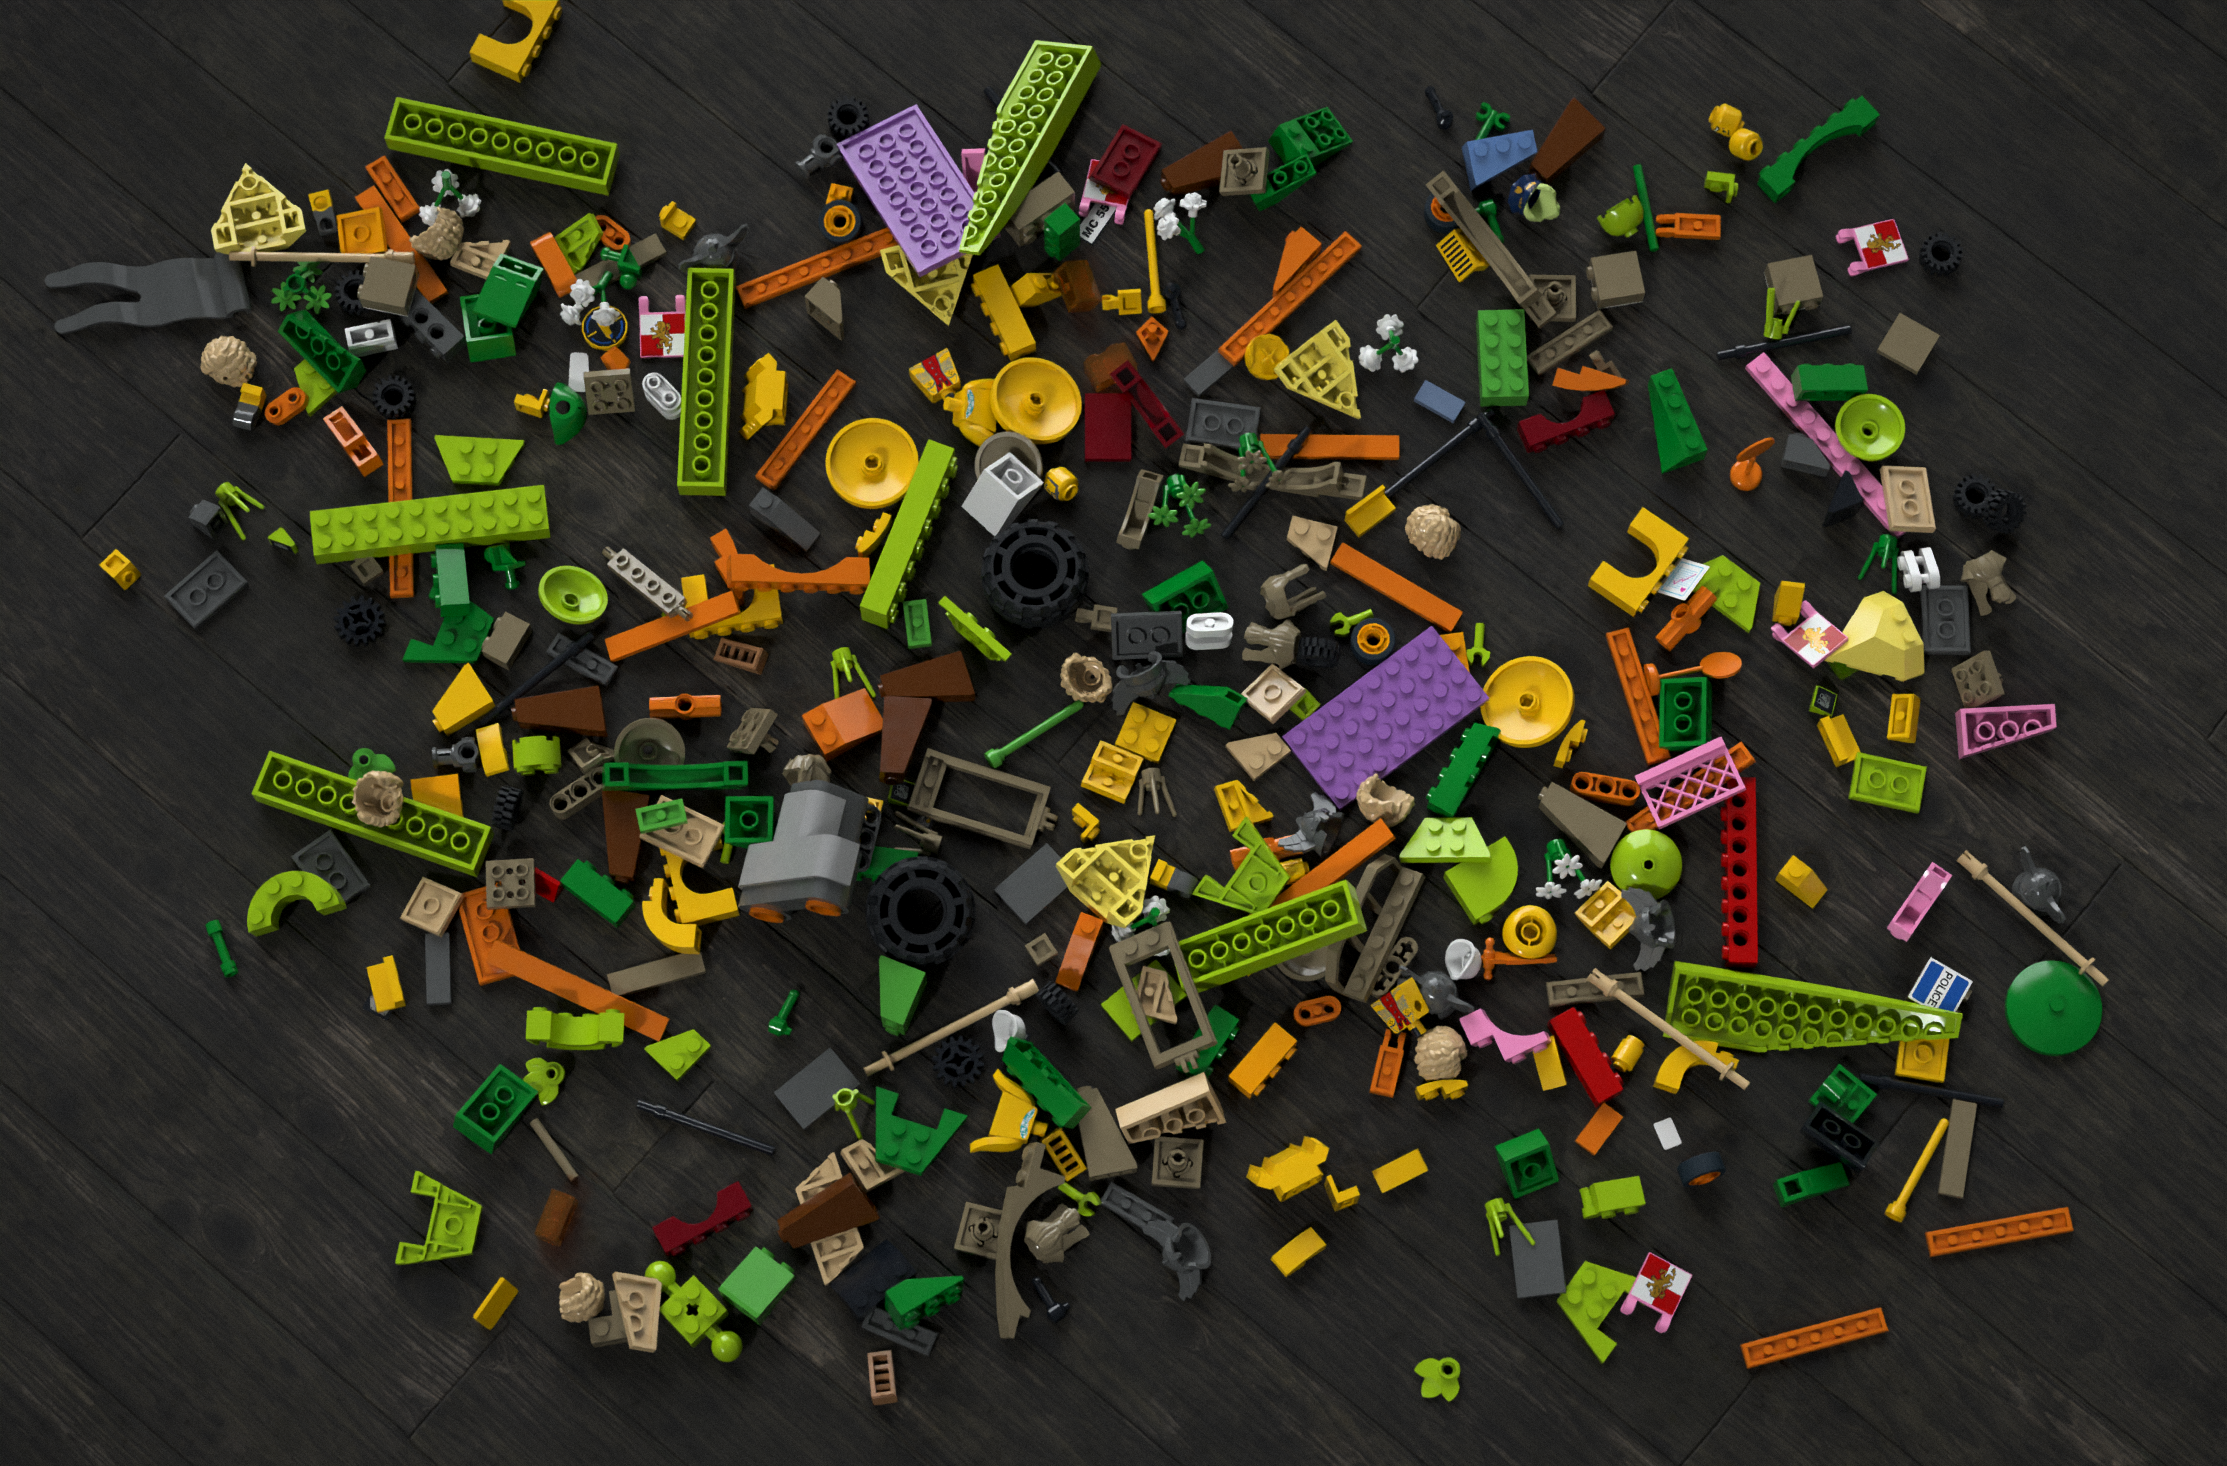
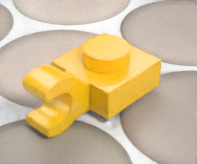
M1140 289L1117 290L1118 297L1113 295L1102 296L1103 310L1119 309V315L1142 314Z

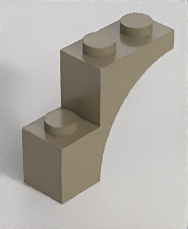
M1143 469L1138 474L1132 498L1116 542L1122 544L1124 548H1140L1147 534L1151 519L1148 517V514L1152 513L1153 507L1157 502L1164 475Z

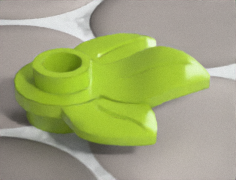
M533 1058L525 1063L530 1073L525 1076L523 1081L538 1091L541 1105H548L559 1094V1084L565 1078V1070L558 1062L548 1063L542 1058ZM552 1069L555 1071L554 1078L549 1076V1072Z
M1428 1358L1415 1367L1414 1371L1425 1378L1421 1387L1422 1397L1433 1398L1442 1393L1443 1397L1449 1402L1456 1397L1459 1392L1457 1378L1460 1375V1365L1455 1359L1443 1358L1438 1361ZM1450 1366L1452 1373L1449 1375L1445 1374L1443 1368Z

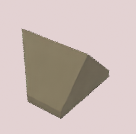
M588 738L567 750L583 775L596 767H603L604 763H615L613 749L590 742Z

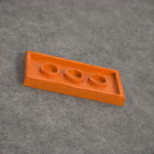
M486 886L462 893L465 897L458 908L479 985L483 986L515 976L486 962L495 940L520 950L509 909L488 910Z

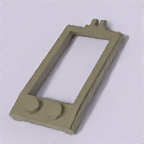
M927 748L907 806V811L1027 849L1031 848L1037 831L1043 832L1044 828L1054 830L1055 825L1047 822V819L1056 822L1058 816L1050 813V808L1045 807L1050 786L955 758ZM946 767L1037 794L1024 836L933 808Z
M1170 921L1162 923L1111 945L1109 949L1154 1067L1161 1069L1176 1063L1177 1066H1182L1184 1073L1190 1071L1187 1062H1190L1193 1069L1199 1068L1196 1061L1200 1057L1199 1052L1215 1046L1218 1042L1172 923ZM1169 949L1203 1035L1161 1053L1128 966Z

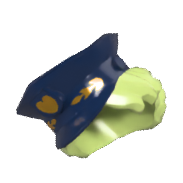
M1535 173L1523 175L1511 186L1508 198L1511 213L1519 212L1522 215L1524 214L1527 220L1533 222H1542L1544 219L1552 220L1559 216L1560 205L1556 201L1555 190L1551 186L1542 184L1540 180H1537Z

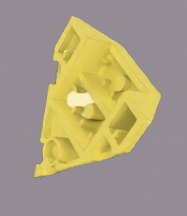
M245 163L242 169L243 173L239 181L235 182L221 210L222 214L218 222L214 223L211 229L215 251L229 255L230 251L251 252L252 246H256L257 252H273L289 248L306 232L302 210L298 206H294L286 199V196L262 176H258Z
M899 245L880 250L886 273L949 326L973 254H965L919 277Z
M1335 320L1282 360L1274 368V371L1287 389L1356 419L1361 418L1360 409H1357L1356 404L1358 394L1353 361H1350L1349 348L1351 347L1350 338Z
M1882 591L1862 599L1856 612L1842 631L1848 637V641L1824 660L1831 663L1834 661L1846 664V667L1880 676L1883 674L1895 677V680L1904 682L1924 674V644L1904 603Z
M1155 835L1135 841L1130 839L1099 844L1087 849L1075 848L1056 864V868L1070 892L1102 919L1103 922L1126 928L1142 913Z

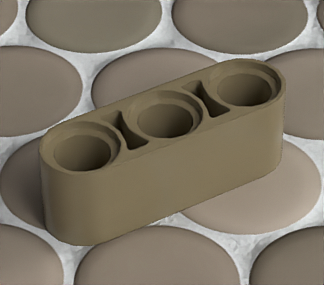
M602 767L594 768L551 797L550 807L555 817L559 819L569 818L602 796L603 784L595 782L599 776H602ZM579 789L587 790V794L583 797L575 795ZM560 802L567 803V807L564 810H557L556 805Z

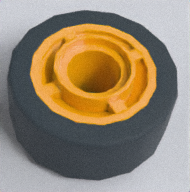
M835 200L826 204L821 210L818 219L819 229L823 236L831 243L843 245L856 240L863 228V220L859 210L852 203L845 200ZM840 217L846 218V224L842 228L835 226L836 220Z
M1368 618L1361 621L1354 628L1350 640L1351 650L1354 656L1362 663L1367 665L1381 664L1392 655L1395 647V633L1387 622L1378 618ZM1375 638L1379 643L1377 645H1370L1367 640Z

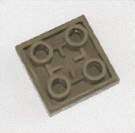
M1899 313L1877 349V353L1917 375L1940 335Z

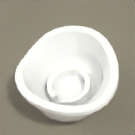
M1457 939L1451 942L1445 955V963L1451 979H1470L1477 975L1482 962L1479 950L1474 947L1472 942L1465 939Z
M1006 1010L995 1012L992 1020L995 1049L998 1052H1003L1011 1036L1025 1039L1026 1028L1021 1017Z

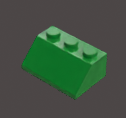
M1203 561L1142 594L1150 612L1181 611L1182 634L1186 632L1187 619L1191 615L1221 613L1229 608L1213 570Z
M1708 678L1660 679L1659 748L1686 753L1712 741V684Z

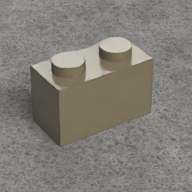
M505 611L502 617L499 616L493 626L495 630L490 637L487 636L481 648L486 659L510 670L532 633V628L529 623Z

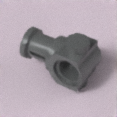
M825 134L818 135L812 141L814 146L809 150V155L802 161L795 162L796 168L804 178H810V174L819 167H834L842 161L843 157L840 155L837 143L832 137H828ZM825 148L832 149L830 153L822 152Z
M464 737L457 744H452V748L437 749V747H432L434 768L453 764L454 768L461 767L463 772L466 773L477 771L481 756L474 737ZM467 751L475 752L472 758H463Z

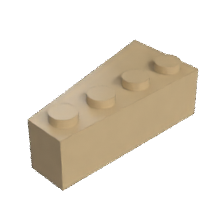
M1204 1072L1115 1109L1120 1128L1129 1144L1159 1138L1162 1133H1182V1129L1196 1126V1129L1205 1128L1208 1123L1217 1122L1218 1125L1226 1123L1221 1104Z

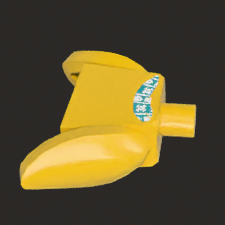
M995 379L970 381L963 386L961 391L955 394L954 398L946 397L943 405L944 410L953 412L954 426L959 427L963 436L979 447L996 432V418L990 405V391Z
M997 1069L992 1076L996 1085L1003 1093L989 1136L972 1142L970 1144V1153L979 1151L1012 1152L1020 1149L1023 1144H1027L1030 1133L1043 1138L1046 1133L1048 1124L1034 1120L1038 1109L1035 1107V1100L1032 1095Z

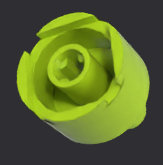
M546 736L519 738L520 743L512 740L514 770L517 773H521V776L535 775V771L539 770L544 771L545 774L559 773L558 768L561 767L559 737L553 736V741H547Z

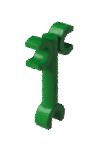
M1482 102L1480 108L1487 113H1476L1475 118L1481 122L1485 121L1475 140L1487 138L1493 125L1498 131L1503 132L1505 126L1500 124L1499 121L1505 120L1509 122L1510 120L1509 114L1498 113L1492 110L1489 104Z

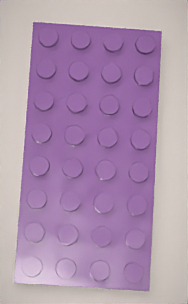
M917 105L837 143L841 156L919 277L965 255V253H960L959 247L964 229L969 223L968 214L969 210L973 208L974 202L972 199L974 191ZM1000 232L993 240L1001 237Z
M1431 626L1283 735L1282 739L1340 812L1356 800V793L1361 782H1364L1374 774H1378V778L1383 780L1488 702L1489 697L1433 626Z

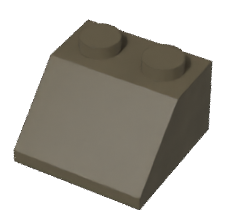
M822 277L805 295L807 313L842 341L845 338L840 287L833 280L828 281Z

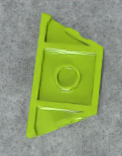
M435 435V441L453 483L499 486L505 478L506 471L514 464L517 454L525 447L524 440Z
M1723 555L1704 563L1703 565L1710 566V568L1693 589V592L1696 593L1701 586L1706 587L1717 597L1716 602L1712 606L1749 633L1753 625L1760 582Z
M946 596L938 602L947 611L945 614L952 622L955 630L988 659L996 661L1002 659L1005 662L1012 654L994 639L996 636L991 630L986 627L984 629L977 624L978 620L971 613L965 614Z
M1472 817L1425 818L1399 855L1401 863L1492 861L1491 854Z

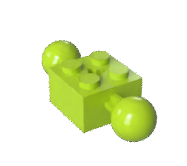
M656 1261L647 1267L644 1277L655 1278L662 1282L661 1292H665L670 1297L660 1307L659 1312L693 1348L707 1336L712 1341V1353L718 1360L722 1362L736 1360L742 1352V1340L735 1332L722 1331L718 1327L729 1313L694 1275L680 1287L675 1282L676 1273L674 1268L665 1261ZM698 1307V1315L691 1314L688 1316L690 1313L689 1309Z

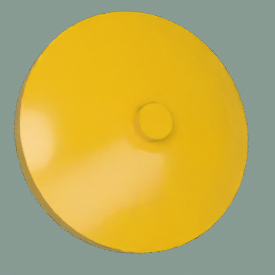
M1029 357L1010 362L997 374L990 391L991 409L1005 431L1020 433L1029 438L1034 444H1049L1061 440L1072 431L1081 414V395L1075 381L1063 368L1045 359Z
M866 418L848 424L834 436L826 454V472L834 491L846 502L866 509L887 507L901 500L906 495L919 463L916 446L909 434L897 424L880 418Z
M1535 656L1516 658L1500 666L1487 680L1483 690L1488 695L1489 701L1481 706V713L1487 726L1496 727L1501 730L1499 740L1503 743L1519 748L1540 746L1558 736L1569 723L1575 705L1573 686L1565 672L1550 660Z

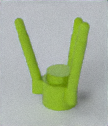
M1769 287L1763 336L1772 339H1782V334H1788L1789 326L1797 312L1800 301H1796L1783 325L1782 319L1773 318L1775 288Z
M225 482L218 487L215 493L220 499L218 504L224 509L241 539L245 540L246 537L228 505L233 506L237 504L245 512H249L250 509L240 500V496L260 509H264V505L241 491L237 486L233 487L229 482Z
M848 647L833 651L832 656L834 660L830 663L833 669L835 699L839 698L838 669L839 671H845L848 682H852L850 669L853 665L871 696L876 697V693L857 662L856 655H851Z
M843 1088L832 1096L835 1102V1110L839 1111L841 1109L846 1112L858 1140H861L863 1137L852 1111L857 1106V1098L871 1105H874L875 1102L859 1093L857 1089L851 1091L848 1088Z
M1497 1198L1485 1204L1486 1216L1489 1221L1496 1256L1500 1255L1496 1229L1499 1237L1503 1238L1504 1234L1500 1222L1507 1219L1506 1214H1509L1530 1244L1533 1246L1536 1244L1513 1212L1510 1203L1504 1204L1502 1198Z

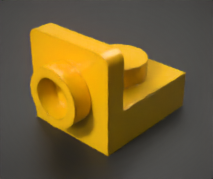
M673 201L668 206L665 205L659 214L661 227L682 240L686 239L697 223L695 218L678 209Z
M543 389L539 400L529 394H524V396L517 394L514 400L516 410L543 418L545 411L548 412L550 408L549 391Z
M117 549L99 565L124 590L128 589L141 576L139 570Z
M1077 803L1072 809L1073 821L1081 828L1087 827L1081 834V841L1086 843L1088 839L1092 841L1100 832V820Z

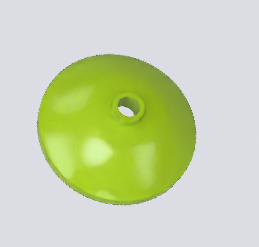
M1863 394L1850 399L1841 407L1835 422V432L1840 445L1850 455L1865 461H1878L1889 457L1899 448L1905 435V421L1898 407L1887 398L1875 394ZM1865 430L1870 431V432H1871V435H1870V436L1865 435V434H1864V431H1865Z
M555 567L544 574L539 584L538 594L542 605L554 617L567 623H591L602 616L608 604V595L602 582L592 573L579 567Z
M1643 829L1629 833L1618 842L1611 856L1610 869L1613 880L1621 891L1622 889L1628 891L1629 887L1641 888L1645 892L1649 891L1656 900L1667 895L1678 883L1682 871V859L1677 846L1668 836L1655 830ZM1646 860L1652 862L1651 869H1646L1644 867V862Z

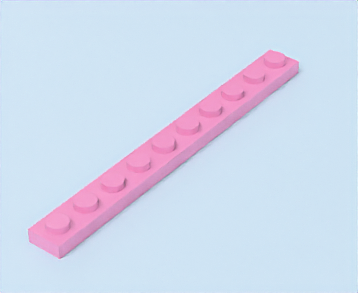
M1764 352L1746 365L1745 369L1800 432L1815 442L1825 459L1838 475L1842 477L1845 470L1850 472L1863 499V503L1889 531L1883 487L1858 458H1855L1843 449L1836 433L1807 401H1795L1792 383ZM1889 531L1890 534L1896 537L1897 539L1901 537L1904 533H1906L1901 531Z

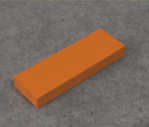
M385 155L365 167L401 223L420 212V207Z

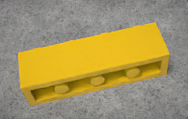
M997 264L974 274L973 284H971L975 296H980L983 302L980 304L984 315H989L992 321L990 327L994 336L998 335L1001 340L999 346L1003 355H1008L1010 361H1013L1036 351V342L999 265Z

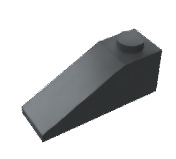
M762 488L749 504L751 515L805 552L809 551L821 535L818 530L785 502L765 488Z

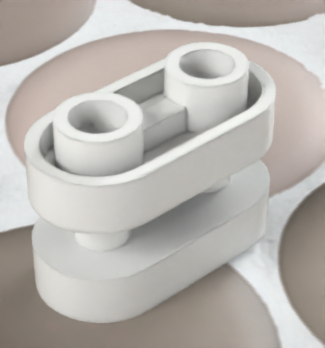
M649 373L646 375L642 382L646 399L665 418L670 420L679 418L681 416V396L679 392L661 374Z
M1930 547L1919 549V556H1914L1912 550L1901 552V556L1897 558L1899 570H1903L1904 573L1903 582L1905 588H1909L1910 592L1921 591L1922 583H1926L1928 589L1940 587L1939 570ZM1918 565L1921 566L1923 574H1920Z
M1227 613L1191 615L1186 623V645L1193 650L1223 649L1228 647L1232 642L1233 618Z

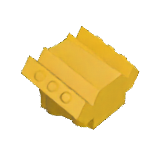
M769 353L763 358L758 359L744 375L749 384L742 390L744 393L743 414L739 417L746 425L738 432L746 440L764 426L785 425L788 397L787 374L785 371H776L777 361Z
M1304 1136L1301 1146L1290 1143L1289 1148L1270 1158L1264 1157L1261 1167L1250 1164L1246 1178L1259 1187L1273 1189L1278 1200L1283 1202L1322 1180L1323 1173L1318 1164L1326 1161L1329 1148L1315 1138Z

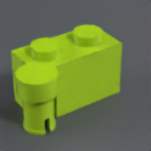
M1639 1176L1593 1183L1589 1189L1588 1187L1579 1189L1584 1207L1582 1208L1584 1219L1602 1216V1219L1615 1217L1618 1212H1624L1625 1215L1635 1214L1639 1212V1208L1646 1204Z

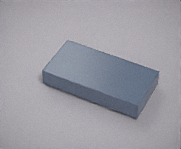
M1425 380L1414 398V402L1453 424L1466 403Z

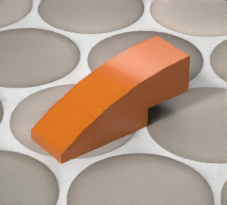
M1582 366L1580 374L1558 368L1552 386L1577 391H1602L1626 386L1630 380Z
M343 406L323 418L335 438L364 477L384 465L377 452L367 441L362 431Z
M724 529L712 536L710 540L720 557L714 561L715 567L727 585L726 561L730 554H738L727 529ZM729 588L730 591L735 592L739 605H743L745 591H735L734 588Z

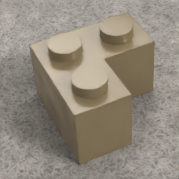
M616 1290L609 1291L612 1315L588 1319L591 1344L594 1348L628 1342Z

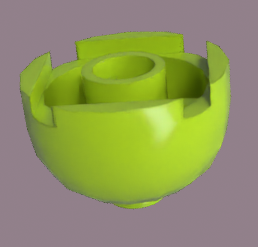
M1636 195L1632 196L1633 201L1630 202L1627 198L1608 209L1604 218L1601 215L1597 217L1599 224L1605 232L1613 236L1625 234L1627 238L1638 231L1637 226L1643 220L1644 211Z

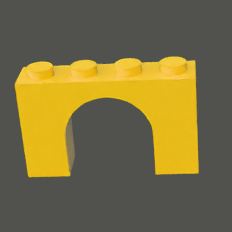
M502 0L504 6L529 17L533 22L532 30L523 41L515 44H504L479 34L469 52L472 62L521 83L523 77L528 76L534 57L537 58L539 56L544 39L549 38L554 21L559 20L563 9L560 0Z
M1642 507L1631 522L1627 532L1653 551L1656 558L1655 570L1645 577L1632 578L1622 574L1603 561L1588 583L1590 588L1633 617L1638 611L1642 613L1649 604L1647 598L1651 593L1656 595L1663 584L1660 582L1664 575L1670 576L1676 567L1673 563L1677 557L1682 559L1689 549L1686 546L1689 540L1688 537L1644 507Z
M704 574L681 578L683 596L688 602L685 608L709 599ZM754 589L752 603L745 611L729 619L689 633L690 638L705 639L712 634L726 636L730 635L732 631L752 632L755 628L764 627L765 629L778 627L779 624H783L778 589H772L769 592H759L758 589Z
M721 837L713 851L723 849ZM659 848L661 856L666 855L668 863L663 866L666 878H671L673 886L669 887L671 900L677 901L678 909H674L677 923L682 922V924H696L700 926L740 916L733 888L708 894H699L689 890L682 882L683 869L688 861Z

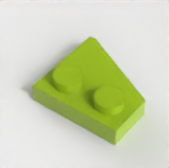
M588 213L555 237L574 275L582 272L603 235L594 214Z
M304 359L294 370L300 389L308 395L309 402L306 411L311 417L338 392Z
M693 1029L648 1045L644 1050L672 1077L679 1081L711 1048V1045Z

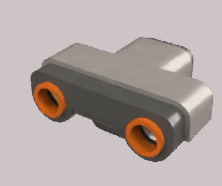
M811 780L793 783L790 793L784 795L774 840L748 845L738 886L742 890L738 908L749 912V915L754 918L773 923L791 920L793 911L808 909L827 916H840L841 914L848 913L857 875L867 871L871 863L881 822L879 809L868 804L869 799L867 797L826 781Z

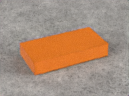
M1603 1103L1575 1142L1595 1156L1623 1116Z

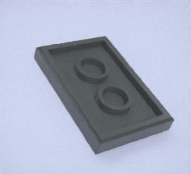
M1192 398L1185 444L1204 446L1205 443L1220 449L1239 451V438L1245 433H1255L1257 435L1261 407Z
M216 550L164 597L197 630L246 588L249 583Z
M1922 585L1920 608L1924 654L1969 655L1971 651L1968 586L1940 585L1939 588L1928 589L1927 585Z
M1181 611L1111 613L1112 660L1147 659L1150 651H1158L1162 658L1183 657Z
M331 829L291 856L301 871L317 875L335 887L343 897L345 904H348L371 888V885Z
M1047 843L994 889V892L1025 925L1029 924L1068 889L1056 868V864L1062 858Z
M829 1048L776 1090L774 1095L805 1131L835 1107V1102L832 1098L834 1094L843 1088L853 1091L861 1086V1084L834 1051Z
M1558 1220L1523 1224L1536 1244L1534 1246L1530 1244L1517 1225L1509 1226L1518 1299L1567 1293Z

